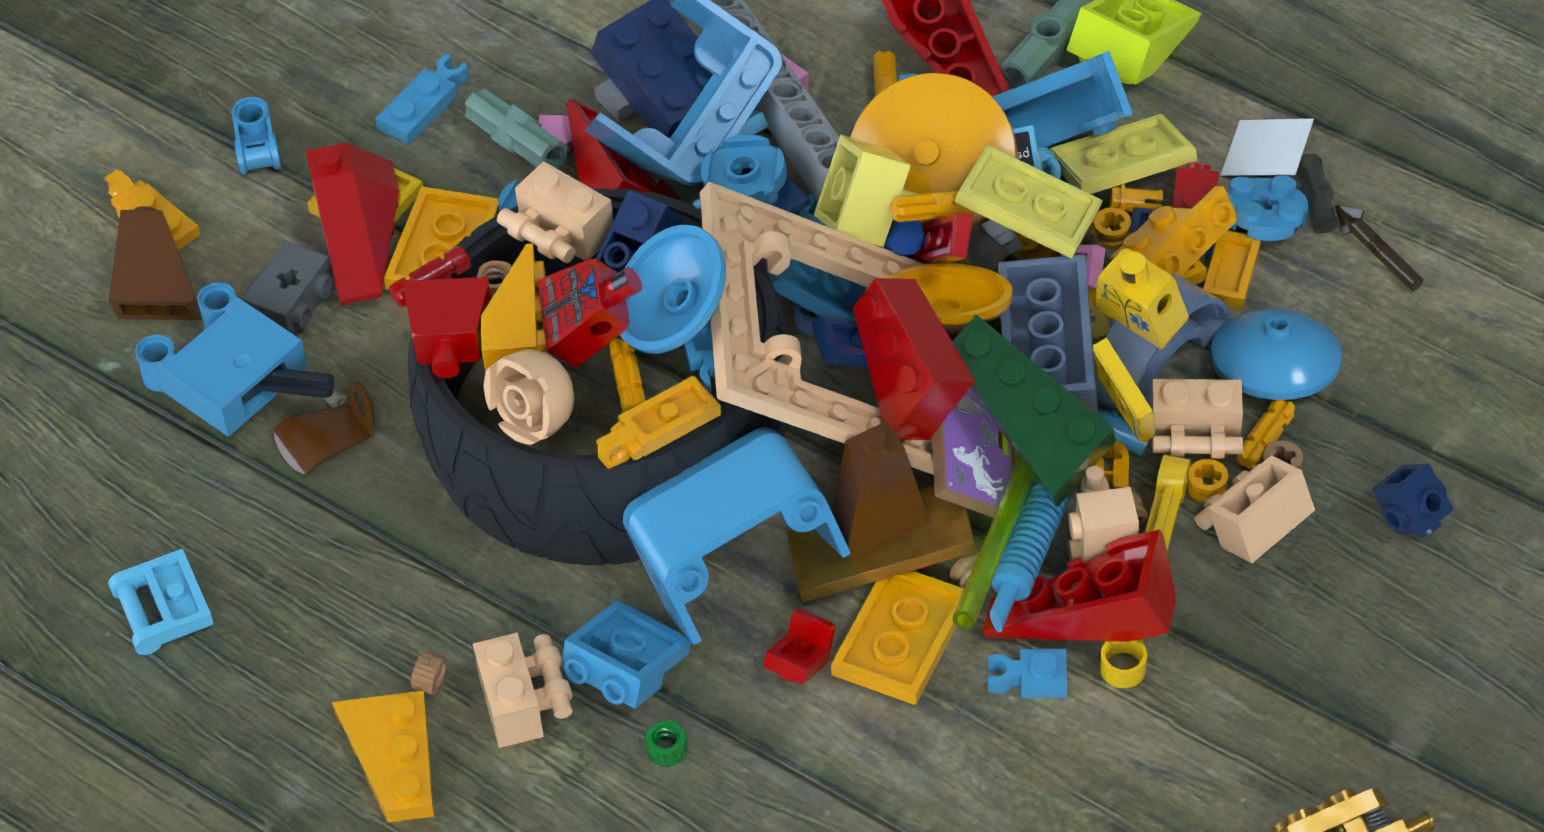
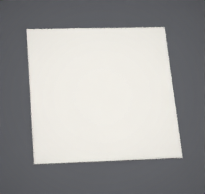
M1314 118L1240 120L1220 176L1295 175Z

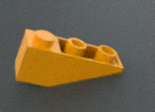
M533 243L525 245L481 315V343L485 373L500 358L525 349L548 353L544 329L539 330V322H543L537 282L545 277L544 261H535Z

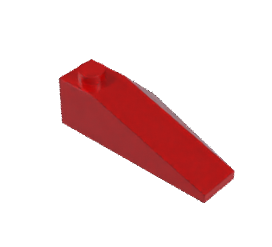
M881 0L892 27L935 73L949 74L966 79L981 87L991 97L1009 90L970 0Z
M572 98L568 100L566 107L579 182L591 189L638 190L641 193L643 191L656 193L680 200L666 180L660 179L657 183L647 171L637 168L585 132L600 111Z
M347 142L305 151L340 305L382 297L385 285L383 278L389 263V246L395 230V213L400 203V190L392 161Z
M1158 529L1119 538L1105 545L1107 551L1105 554L1087 562H1084L1081 557L1067 563L1068 570L1047 581L1044 577L1038 576L1030 595L1024 600L1014 601L1001 633L995 630L991 622L990 610L996 596L991 598L982 632L988 638L1130 642L1169 633L1177 599L1164 535Z

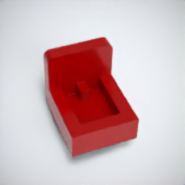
M1187 163L1186 168L1177 167L1172 208L1192 209L1215 186H1218L1219 172L1211 171L1212 167L1203 163Z
M796 609L791 615L788 633L766 651L763 667L779 674L784 680L804 685L828 663L836 625L803 609Z

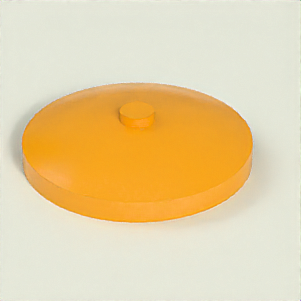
M920 74L902 79L890 85L874 97L866 106L851 134L852 138L886 147L909 163L911 167L903 189L918 194L960 190L986 145L1018 159L1013 128L998 103L978 85L949 74ZM980 214L973 215L970 234L990 219ZM924 219L922 222H926L933 219Z

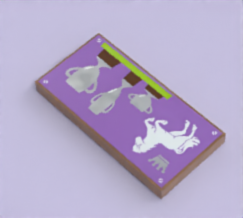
M969 389L932 435L935 496L1006 523L1015 517L1011 444L1001 433L997 424L981 405L971 389Z

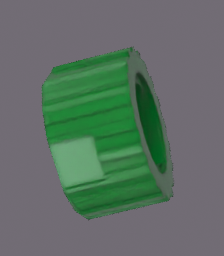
M658 721V723L648 729L645 740L647 754L651 758V762H655L656 765H661L662 767H671V765L675 766L677 763H681L682 759H685L688 753L686 730L678 725L676 721ZM664 738H672L676 741L671 748H660L657 746Z

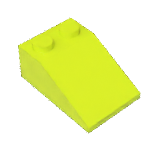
M1094 0L1080 8L1067 51L1079 56L1078 59L1081 62L1109 51L1120 81L1125 84L1136 85L1157 71L1196 25L1202 13L1176 0Z

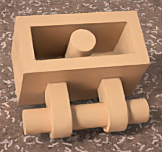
M544 161L515 187L518 213L516 214L504 208L497 217V223L507 228L510 236L519 241L527 240L538 246L539 253L550 259L558 258L565 263H569L575 255L584 261L591 259L601 249L613 224L612 204L609 198Z
M1153 379L1151 400L1155 436L1151 438L1153 453H1170V456L1184 458V454H1210L1212 459H1224L1225 454L1242 455V380Z
M1271 455L1249 472L1244 470L1238 474L1232 481L1233 485L1223 494H1215L1204 503L1205 509L1198 513L1194 519L1196 524L1205 531L1214 525L1221 548L1253 563L1313 513L1315 508L1302 470Z
M1099 466L1087 468L1086 476L1081 481V493L1076 494V512L1069 513V528L1072 540H1068L1070 561L1079 557L1084 562L1090 561L1107 553L1106 544L1119 538L1139 533V521L1131 487L1109 489L1108 481L1104 477V471Z
M518 632L473 643L478 675L498 748L544 737L540 711L552 708L554 716L559 719L566 718L572 714L570 704L572 691L570 684L562 677L560 670L563 664L559 649L553 646L549 635L537 636L533 640L536 652L527 657H524ZM543 675L544 687L534 690L531 678Z

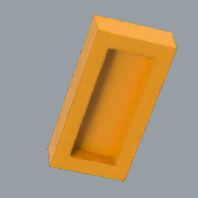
M1225 232L1216 242L1203 290L1225 302L1228 308L1244 310L1261 249V240L1247 237V234Z

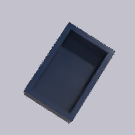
M650 0L599 30L591 55L648 128L658 130L668 138H671L713 74L697 62L694 55V44L698 37L676 9L670 6L669 0Z

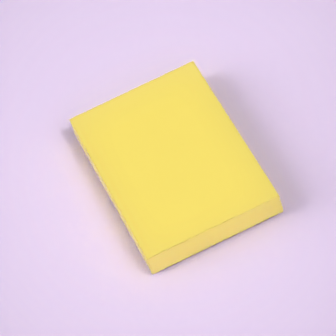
M1163 114L1117 127L1115 130L1096 137L1091 135L1049 149L1057 157V161L1061 166V174L1072 186L1089 194L1197 161L1196 148Z
M986 145L961 186L954 202L1072 259L1103 201L998 149Z

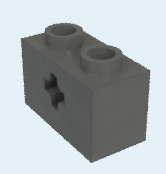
M284 241L241 300L297 336L301 329H305L309 325L315 309L323 299H327L334 288L335 279L332 275L329 256Z

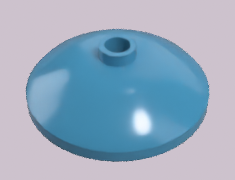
M678 225L667 228L652 236L634 253L625 268L629 267L637 273L642 283V290L626 299L630 323L627 330L621 333L620 336L625 342L639 351L658 354L680 347L695 337L707 325L721 301L726 281V259L723 249L715 237L697 226Z
M1262 308L1240 314L1227 321L1218 329L1211 343V362L1222 380H1242V392L1245 394L1271 400H1290L1310 396L1330 385L1337 377L1341 368L1342 348L1335 334L1312 316L1291 309Z

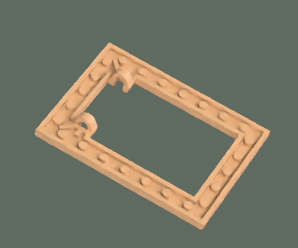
M708 182L700 191L703 230L707 231L719 242L726 259V281L723 295L717 310L710 319L717 399L844 444L846 440L883 423L879 408L802 381L800 375L801 347L796 337L780 334L769 338L765 343L760 342L753 267L763 257L767 259L768 273L778 276L789 267L790 259L823 270L826 273L855 282L861 286L869 287L875 278H887L897 271L925 264ZM784 354L778 361L774 360L778 355ZM932 436L929 440H900L905 448L911 467L934 475ZM1011 445L1015 504H1017L1027 495L1022 459Z

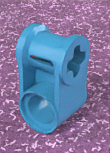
M246 97L239 100L232 109L236 137L234 144L240 175H247L248 170L271 166L275 170L281 169L277 139L267 103L258 97Z

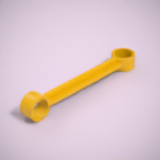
M1164 454L1159 468L1155 496L1145 532L1160 529L1164 535L1168 551L1180 503H1183L1191 460ZM1144 639L1130 642L1106 641L1103 644L1100 672L1108 684L1117 688H1131L1138 685L1144 679L1147 668V649L1143 644ZM1125 653L1134 656L1140 663L1134 668L1123 670L1113 667L1107 660L1113 655Z

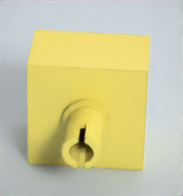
M840 134L814 216L829 228L873 245L884 247L893 220L892 212L889 209L890 203L893 202L896 196L918 194L903 189L911 165L886 147Z

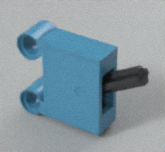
M212 283L202 288L199 292L197 300L205 330L177 354L170 338L158 334L143 338L136 345L135 349L143 383L148 389L158 392L163 391L227 437L241 427L278 393L328 398L332 396L334 391L333 375L305 371L308 365L302 340L238 298L235 290L226 283Z

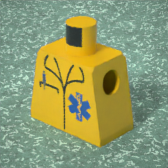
M1129 248L1122 249L1097 278L1096 308L1161 350L1189 319L1176 280L1171 274L1148 261L1139 252L1132 251Z

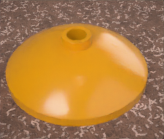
M955 263L925 264L897 271L887 277L916 279L948 335L961 332L976 315L986 323L994 320L1011 305L1013 298L1012 285L1005 277L994 271L972 265Z

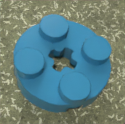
M758 135L735 136L722 142L723 149L717 151L714 155L711 150L705 156L701 165V177L704 187L708 182H712L769 205L777 201L778 191L783 187L787 178V167L783 152L779 147L777 150L771 146L769 139ZM750 168V173L738 175L741 174L742 169Z
M1279 175L1272 179L1235 177L1230 181V187L1227 191L1237 214V222L1231 228L1236 231L1237 224L1241 228L1248 230L1247 237L1256 240L1278 241L1294 236L1295 228L1300 225L1303 228L1306 225L1308 214L1307 198L1296 188V181L1289 176Z

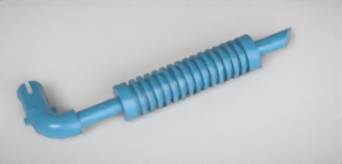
M1098 409L1099 416L1114 428L1116 441L1124 444L1129 451L1141 456L1149 440L1143 444L1138 442L1124 418L1117 414L1118 411L1109 412ZM1035 478L991 580L992 587L998 594L990 610V618L998 633H1001L1014 601L1024 600L1030 595L1059 523L1070 501V497L1073 494V490L1056 508Z

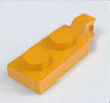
M118 169L104 177L108 183V193L113 197L111 204L115 207L119 218L121 210H134L140 206L162 210L178 250H181L201 236L199 226L148 183L145 184L144 181L138 180L133 184L131 179Z
M691 376L618 415V423L610 428L611 433L601 437L596 442L598 444V458L607 469L626 462L630 456L633 460L639 459L642 456L645 457L720 416L721 405L695 376Z

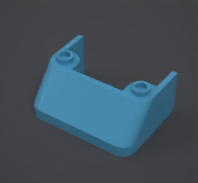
M673 0L670 6L703 28L694 44V55L697 62L713 75L671 138L652 128H644L631 134L601 112L589 124L585 132L639 169L685 185L694 186L703 182L701 165L705 156L711 150L714 155L717 151L724 148L722 142L737 136L779 73L782 59L780 52L772 43L710 0Z
M1109 51L993 96V99L1006 114L1013 129L1030 125L1035 127L1038 147H1047L1092 130L1094 137L1117 129L1115 120L1133 114Z
M761 427L753 430L694 466L682 471L679 475L637 497L628 504L624 511V527L669 617L693 645L698 644L702 640L684 605L700 596L707 587L709 573L702 557L780 512L785 523L795 531L808 532L815 529L843 558L851 554L825 497L787 440L775 429Z

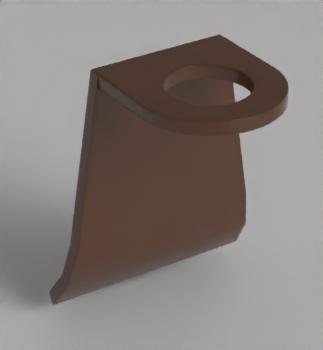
M359 381L352 382L349 386L348 405L298 415L286 419L273 427L277 447L283 458L295 471L308 475L323 461L373 437V404L364 385ZM357 393L361 395L364 401L366 414L362 412L359 406Z

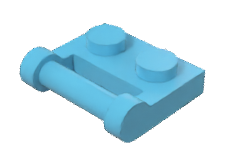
M183 548L114 574L108 581L112 595L121 602L134 633L132 643L136 652L140 655L152 654L166 642L214 625L210 610ZM148 585L163 620L152 625L149 624L136 593L139 587Z

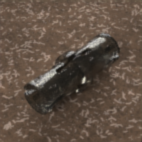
M1306 154L1301 156L1297 168L1302 186L1300 191L1308 201L1311 228L1316 233H1328L1338 226V219L1332 204L1334 196L1333 187L1325 178L1323 162L1319 155Z

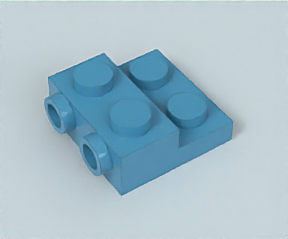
M616 600L565 639L562 654L563 664L560 669L565 671L566 676L573 683L582 684L585 682L601 690L604 697L610 703L616 705L624 703L636 709L661 689L664 673L689 654L691 641L685 635Z

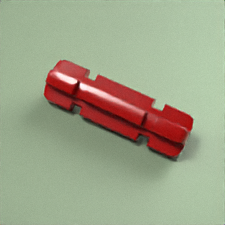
M456 246L443 254L444 259L437 257L408 274L410 279L407 280L403 277L391 284L389 290L392 299L401 308L407 306L403 281L452 279L450 275L453 273L457 277L469 270L471 267L470 258L463 248Z

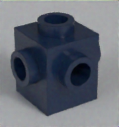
M1430 464L1402 465L1372 488L1383 509V517L1386 523L1394 529L1396 534H1416L1418 537L1431 534L1441 526L1440 520L1454 510L1446 496L1447 491L1443 482L1436 477Z

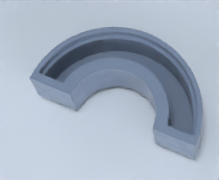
M1177 274L1171 275L1176 280L1189 319L1162 350L1112 318L1109 323L1111 329L1105 337L1112 345L1147 403L1151 401L1153 379H1158L1162 369L1176 350L1188 340L1204 349L1213 340L1218 329L1229 321V310L1225 302ZM1095 372L1098 409L1109 412L1116 410L1118 411L1117 414L1122 416Z

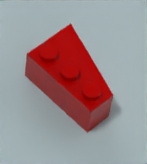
M875 278L852 309L882 420L889 423L899 440H929L974 384L975 380L916 279Z

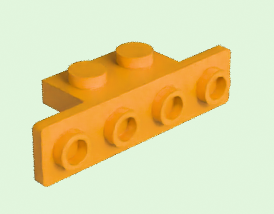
M1215 186L1192 209L1163 206L1154 210L1149 215V219L1136 232L1124 239L1123 245L1110 256L1113 260L1122 249L1129 248L1132 251L1143 254L1148 261L1169 274L1182 276L1237 222V214L1223 186Z

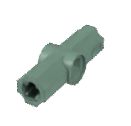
M1059 0L1049 12L1038 14L1032 19L1030 33L1001 64L1000 70L1008 81L1009 86L1016 88L1037 80L1049 66L1058 65L1064 60L1066 47L1069 44L1080 8L1090 3L1091 0Z
M485 88L479 92H472L465 102V117L490 134L489 138L518 158L522 156L536 168L544 161L561 170L568 159V145L543 129L540 122L514 104L508 105L506 101Z

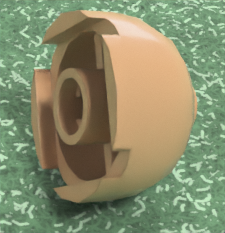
M525 349L500 358L497 363L491 365L486 370L483 384L486 403L490 411L497 407L500 416L504 420L498 423V425L515 441L528 445L534 444L553 435L569 419L575 400L573 384L562 364L548 353Z

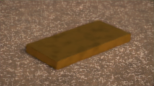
M934 486L921 489L919 492L930 522L850 561L846 557L843 558L815 529L808 532H798L791 528L786 529L798 590L802 601L807 602L977 552L967 509L936 497Z

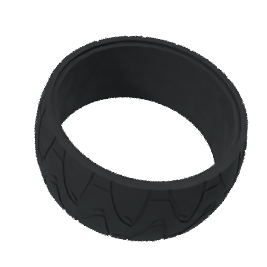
M593 189L611 200L614 221L630 189ZM631 190L668 205L682 219L680 225H693L703 229L701 209H695L696 207L664 195ZM518 206L509 210L517 214ZM497 215L471 232L469 237H464L456 245L462 247L468 254L471 267L457 277L454 273L450 276L452 279L476 278L479 267L492 260L504 261L513 266L525 245L532 243L527 240L519 241L510 236L507 228L497 223ZM533 244L535 261H544L545 277L584 262L583 259L576 255L569 263H565L558 258L550 259L539 253L538 246ZM599 251L591 259H596ZM759 260L753 269L760 342L765 343L775 335H789L780 299ZM494 279L491 280L489 283L500 284L503 282V280ZM412 333L410 337L407 363L410 406L415 427L423 443L422 448L431 469L455 505L467 518L470 517V520L482 531L514 549L517 547L519 551L539 558L546 557L547 560L580 565H605V563L615 565L636 562L640 557L623 524L624 511L631 501L679 475L682 471L694 466L755 429L769 427L775 429L784 437L788 426L785 422L721 401L719 403L721 405V415L645 457L642 456L639 459L633 460L630 456L626 462L607 469L598 458V455L561 454L538 450L502 437L482 425L456 400L465 378L476 362L459 363V373L452 378L437 377L432 372V364H420L417 362ZM784 354L778 355L774 360L778 361Z

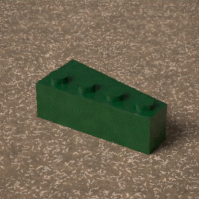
M976 315L952 341L975 380L970 389L1057 508L1086 476L1087 468L1095 466L1116 442L1114 428Z

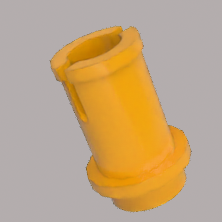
M1121 184L1120 187L1111 188L1110 207L1120 208L1133 214L1134 207L1158 209L1162 207V204L1145 203V201L1161 202L1163 200V190L1125 188V184Z

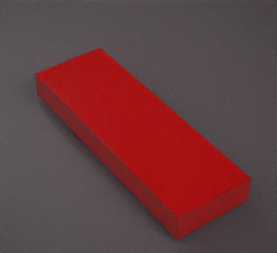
M957 212L922 222L924 242L921 249L913 255V260L923 264H936L966 259L973 215Z

